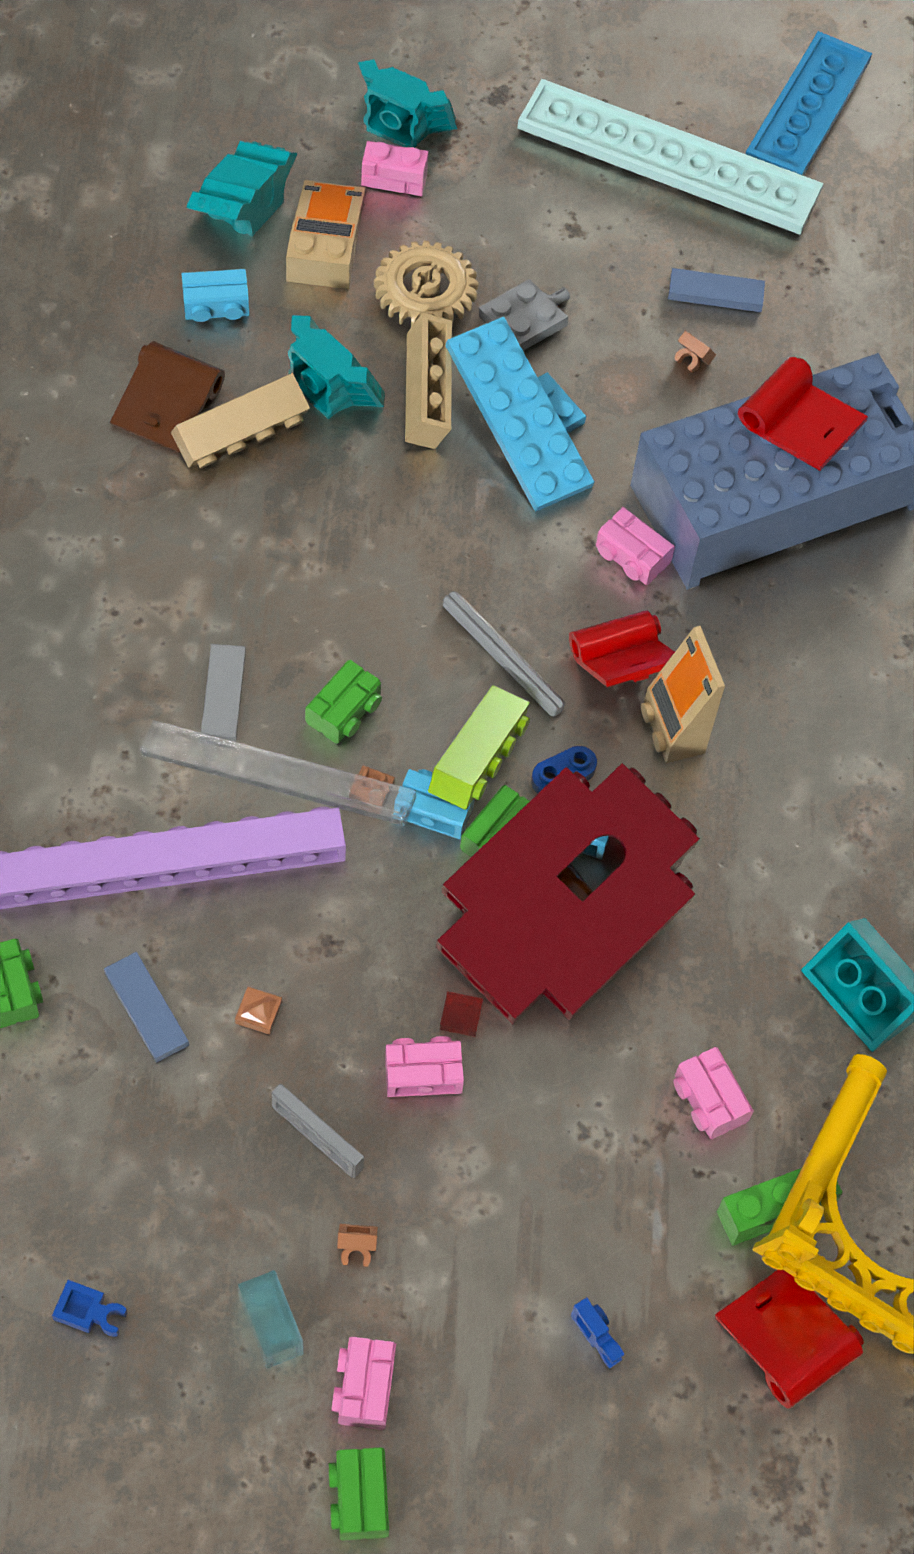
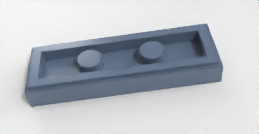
M672 268L668 300L761 312L765 281Z
M137 952L104 968L106 977L156 1063L189 1046L187 1037Z

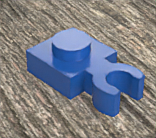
M67 1280L52 1318L55 1321L90 1333L93 1324L96 1323L100 1325L106 1335L117 1337L119 1335V1328L110 1325L108 1319L114 1314L126 1318L128 1313L127 1309L118 1303L102 1305L105 1299L103 1292Z
M587 1297L574 1305L571 1318L592 1348L596 1347L606 1366L610 1369L621 1362V1357L625 1354L619 1344L608 1333L609 1328L607 1325H609V1320L598 1304L593 1306Z

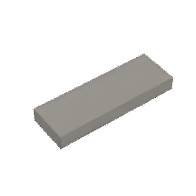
M211 644L201 728V740L236 743L246 646Z
M280 1083L271 1092L272 1107L351 1178H355L364 1169V1156Z

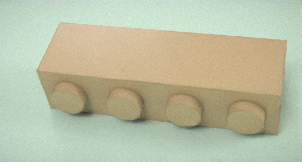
M423 312L407 332L405 442L436 449L451 431L452 357L445 345L447 340L452 338V321Z
M293 373L176 425L171 434L188 468L198 464L201 469L218 460L216 455L225 451L229 455L235 454L246 448L245 442L256 438L258 442H261L276 434L274 429L282 425L289 429L304 421L303 416L310 407Z

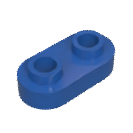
M574 746L538 763L532 772V788L538 794L554 779L546 778L544 774L552 773L556 777L565 767L572 773L575 771L581 773L589 781L596 771V755L587 747ZM580 758L583 759L585 763L578 764L574 760Z

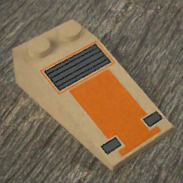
M304 180L287 249V282L349 289L366 187Z
M701 626L694 627L647 688L644 703H641L644 721L646 723L650 722L654 731L652 734L654 747L657 752H662L666 763L705 754L725 688Z

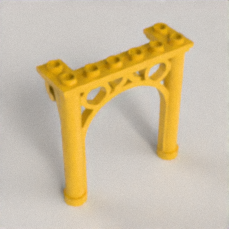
M855 1054L846 1069L848 1075L769 1235L756 1242L752 1250L760 1254L763 1262L777 1270L783 1269L794 1276V1280L799 1286L810 1291H817L828 1298L827 1302L833 1308L843 1312H850L859 1318V1322L864 1328L876 1333L881 1332L893 1340L892 1344L894 1347L902 1352L914 1354V1316L907 1308V1298L910 1293H914V1279L889 1272L866 1256L847 1232L837 1205L836 1185L840 1169L887 1075L886 1067L878 1060L864 1054ZM824 1214L826 1223H819ZM816 1233L831 1234L838 1251L835 1261L826 1260L818 1254L819 1249L815 1247L817 1241L813 1239ZM850 1260L851 1263L847 1267L853 1272L856 1284L835 1270L845 1266ZM896 1289L900 1290L894 1295L893 1308L874 1296L877 1292L881 1291L890 1294L895 1292Z

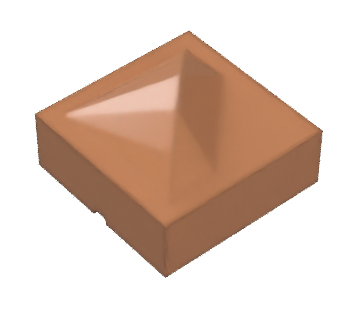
M247 986L235 1017V1024L270 1035L282 1005V997Z

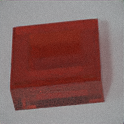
M447 991L439 1030L476 1037L483 998Z

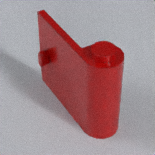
M789 357L738 409V417L741 423L751 432L821 471L864 425L868 416L812 385L813 375L808 362L801 358Z
M648 610L569 633V643L575 661L606 687L629 680L637 682L648 679L650 674L660 672L675 653V651L659 641L658 635L661 634L659 619L656 615H651Z
M782 1269L776 1270L716 1313L715 1318L765 1372L766 1383L775 1398L785 1408L790 1409L863 1355L862 1345L864 1340L853 1325L847 1326L814 1291L799 1286L794 1280L795 1277Z

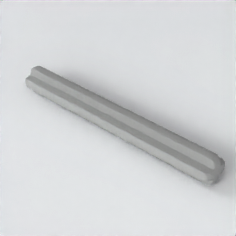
M452 591L443 599V607L550 716L554 717L562 712L565 708V701L458 592Z

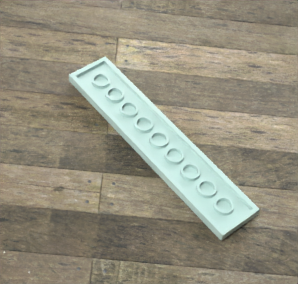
M541 79L518 120L517 129L797 234H801L824 184Z

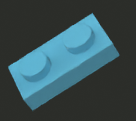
M546 372L539 376L538 379L566 431L569 433L585 424L586 415L550 374Z

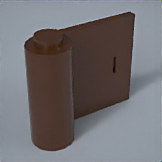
M152 341L149 345H144L141 348L136 370L112 416L110 424L181 454L171 434L172 430L176 425L200 415L207 399L214 400L218 396L225 379V371Z

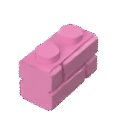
M367 141L362 160L361 186L422 196L427 178L429 151L413 147L396 146L384 142Z
M623 507L611 520H608L600 528L596 541V547L603 558L608 561L614 560L623 567L625 574L632 580L639 579L647 586L671 563L675 549L672 543Z
M437 1036L431 1038L426 1043H415L413 1039L400 1038L394 1040L392 1044L386 1045L385 1067L388 1097L462 1093L464 1078L460 1041H452L447 1036Z
M718 1047L705 1051L699 1056L692 1057L678 1065L675 1073L676 1078L673 1080V1083L680 1098H687L694 1109L691 1111V1116L699 1131L705 1130L709 1138L714 1139L727 1133L729 1130L746 1124L750 1120L754 1111Z
M349 1337L348 1349L340 1348L337 1372L344 1373L342 1388H334L331 1410L339 1412L338 1424L354 1427L361 1426L377 1430L386 1429L396 1343Z

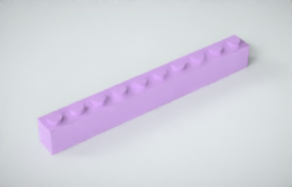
M317 807L310 812L294 813L286 811L266 818L249 816L240 821L230 823L213 821L201 827L187 828L185 826H177L168 831L157 833L141 831L132 836L121 838L104 836L92 842L68 841L55 847L32 846L24 851L12 853L0 851V910L345 861L346 844L339 808Z

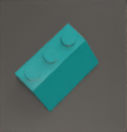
M866 918L848 922L801 969L804 975L872 1052L879 1049L914 1022V972Z

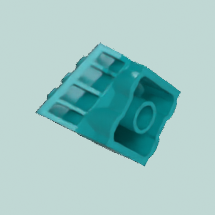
M375 59L358 62L368 87L364 95V101L367 104V113L363 118L366 131L399 146L416 148L429 134L457 129L456 117L450 99L446 97L444 90L430 92L426 81L394 67L379 70Z
M240 141L235 154H227L204 179L200 191L192 192L186 208L208 213L214 219H222L231 224L236 232L253 237L284 203L286 179L298 153L287 151L281 147L274 148L268 144L262 145L259 142Z
M292 315L291 331L297 338L290 345V349L287 352L290 359L288 375L293 373L304 397L327 419L351 406L384 407L385 391L369 369L362 367L355 356L326 329H320L311 316Z

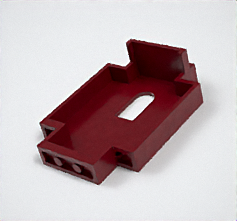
M621 763L593 791L589 789L590 784L581 773L577 771L572 773L565 767L442 885L441 893L463 916L437 940L436 948L512 1025L543 995L570 1021L691 902L696 894L692 890L693 885L690 880L682 873L677 872L675 874L674 871L698 843L700 838L696 835L697 830L686 818L682 817L679 819L670 810L672 808L670 802L658 792L654 794L645 785L646 780L642 774L633 767L628 769ZM611 836L618 839L625 849L623 863L582 902L557 876L597 838Z

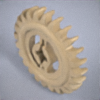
M415 241L411 242L410 248L406 245L399 246V252L392 250L389 252V258L386 257L381 260V266L376 269V278L374 279L376 299H381V309H385L387 305H390L388 309L390 318L393 317L394 313L400 312V324H403L404 319L409 316L411 317L412 327L422 312L441 318L444 317L451 320L453 324V313L457 314L459 319L462 320L464 317L463 307L467 311H471L472 302L476 301V291L479 285L476 280L477 273L474 269H471L472 263L469 260H463L461 252L453 254V247L447 246L443 249L439 242H436L434 246H430L429 241H423V244L419 246ZM416 269L412 275V291L409 292L404 286L403 280L406 274ZM444 273L449 280V286L440 295V274Z

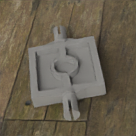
M528 279L480 306L479 317L486 324L505 317L524 351L568 326V316L557 305L569 300L570 294L567 289L565 290V287H562L553 294L547 295Z

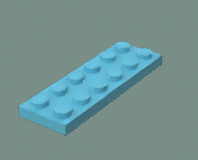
M505 317L448 339L445 346L534 511H539L592 488L595 482Z

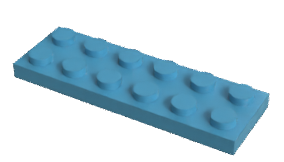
M818 31L746 150V155L804 176L870 63L872 53Z

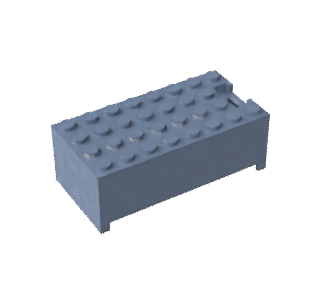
M879 353L813 375L812 385L868 416L864 425L821 471L751 432L741 423L738 417V409L749 397L650 429L640 434L630 486L654 530L675 546L672 563L687 590L699 586L701 578L905 506H908L909 511L914 510V422L897 396L899 386Z

